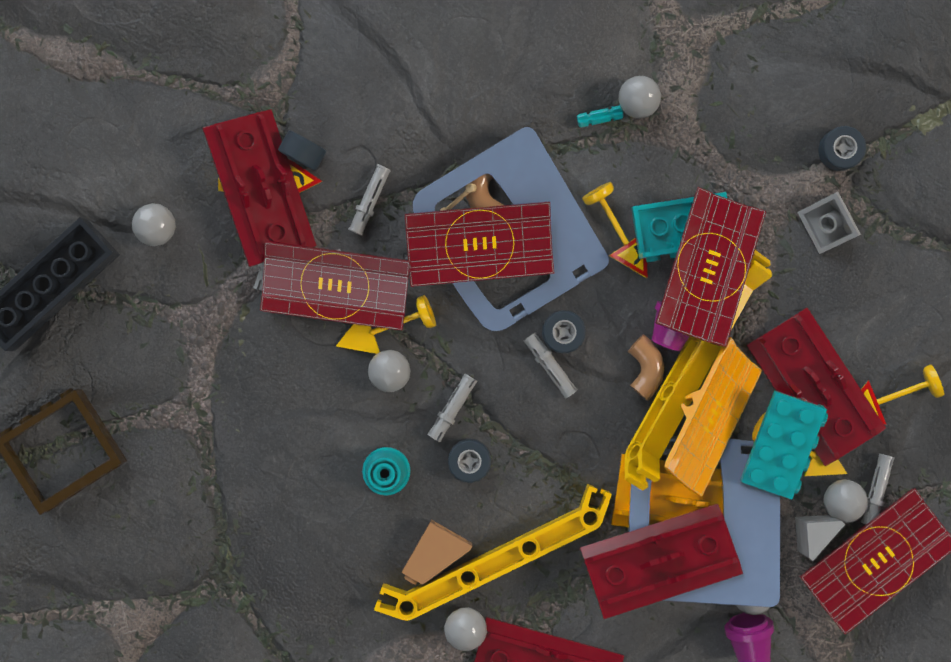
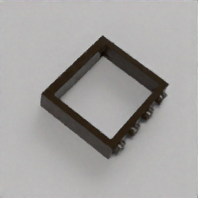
M70 388L59 395L61 399L53 403L50 401L39 408L41 412L35 416L30 414L19 421L21 425L14 429L9 427L0 433V453L39 515L54 509L127 462L124 454L82 389L73 391ZM74 401L110 459L45 500L9 442Z

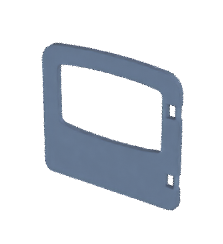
M530 127L521 128L421 189L413 200L414 213L435 211V205L439 201L480 176L490 174L512 204L550 201L554 274H550L547 281L500 309H496L491 305L474 281L453 283L482 326L491 331H501L508 328L521 318L531 314L580 282L603 270L609 263L607 253L536 132ZM584 265L587 272L575 278L572 271ZM521 303L525 310L512 316L509 310Z
M672 436L670 442H675L678 436ZM729 439L719 460L722 476L723 517L738 555L743 574L662 601L774 607L778 604L780 599V495L740 481L750 455L741 454V446L753 447L755 441ZM666 447L662 455H669L671 449ZM647 477L648 488L643 491L631 484L629 532L649 526L652 480Z

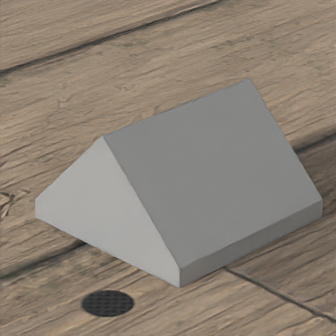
M839 192L831 194L797 212L819 254L861 235Z
M830 515L795 517L797 551L814 561L843 528L845 523Z

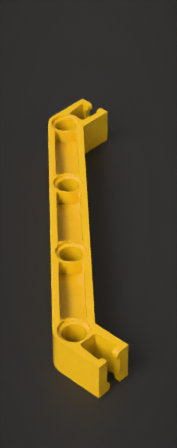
M756 250L753 254L732 328L753 290L772 277V272L768 268L771 265L770 260ZM689 337L625 452V480L642 491L648 488L646 477L653 482L660 480L659 460L685 415L681 405L685 404L689 407L692 400L688 401L685 396L698 391L721 346Z
M587 484L579 508L427 581L423 585L421 584L405 591L383 583L380 594L384 595L386 593L397 598L398 601L396 606L381 603L382 600L378 599L374 610L408 621L598 529L603 522L612 494L601 489L600 493L603 494V498L599 507L595 508L589 505L591 493H596L597 488ZM589 511L596 514V519L592 523H586L583 520L585 513ZM527 541H532L536 545L535 549L529 553L523 551V544ZM470 571L475 575V578L471 582H465L461 578L462 573ZM404 601H409L413 604L414 608L407 612L402 610L400 604Z

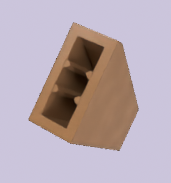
M431 519L402 570V573L405 574L404 578L412 584L417 585L419 582L423 585L469 552L472 548V542Z

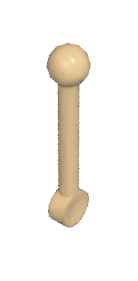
M473 183L467 184L466 190L446 208H441L440 211L451 210L466 195L474 193L476 185Z

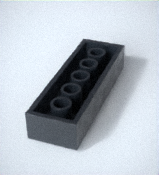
M79 217L0 290V346L4 351H16L120 256L89 220Z

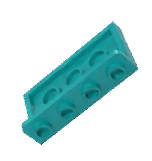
M726 192L715 193V195L727 198ZM694 197L631 207L639 259L646 258L647 262L661 260L662 255L670 254V259L676 258Z
M774 390L740 481L792 500L794 493L797 494L801 488L802 481L800 478L803 471L806 472L810 465L809 455L811 450L817 447L820 427H824L828 418L827 409L822 405H816Z

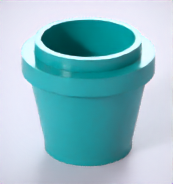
M382 447L368 455L363 464L362 474L366 485L373 492L380 495H392L401 491L406 486L411 470L408 459L401 451L392 447ZM382 469L389 471L387 478L381 476L380 471Z

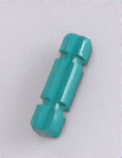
M620 105L614 106L611 109L595 110L589 114H578L577 123L579 127L605 123L611 119H622L624 113Z

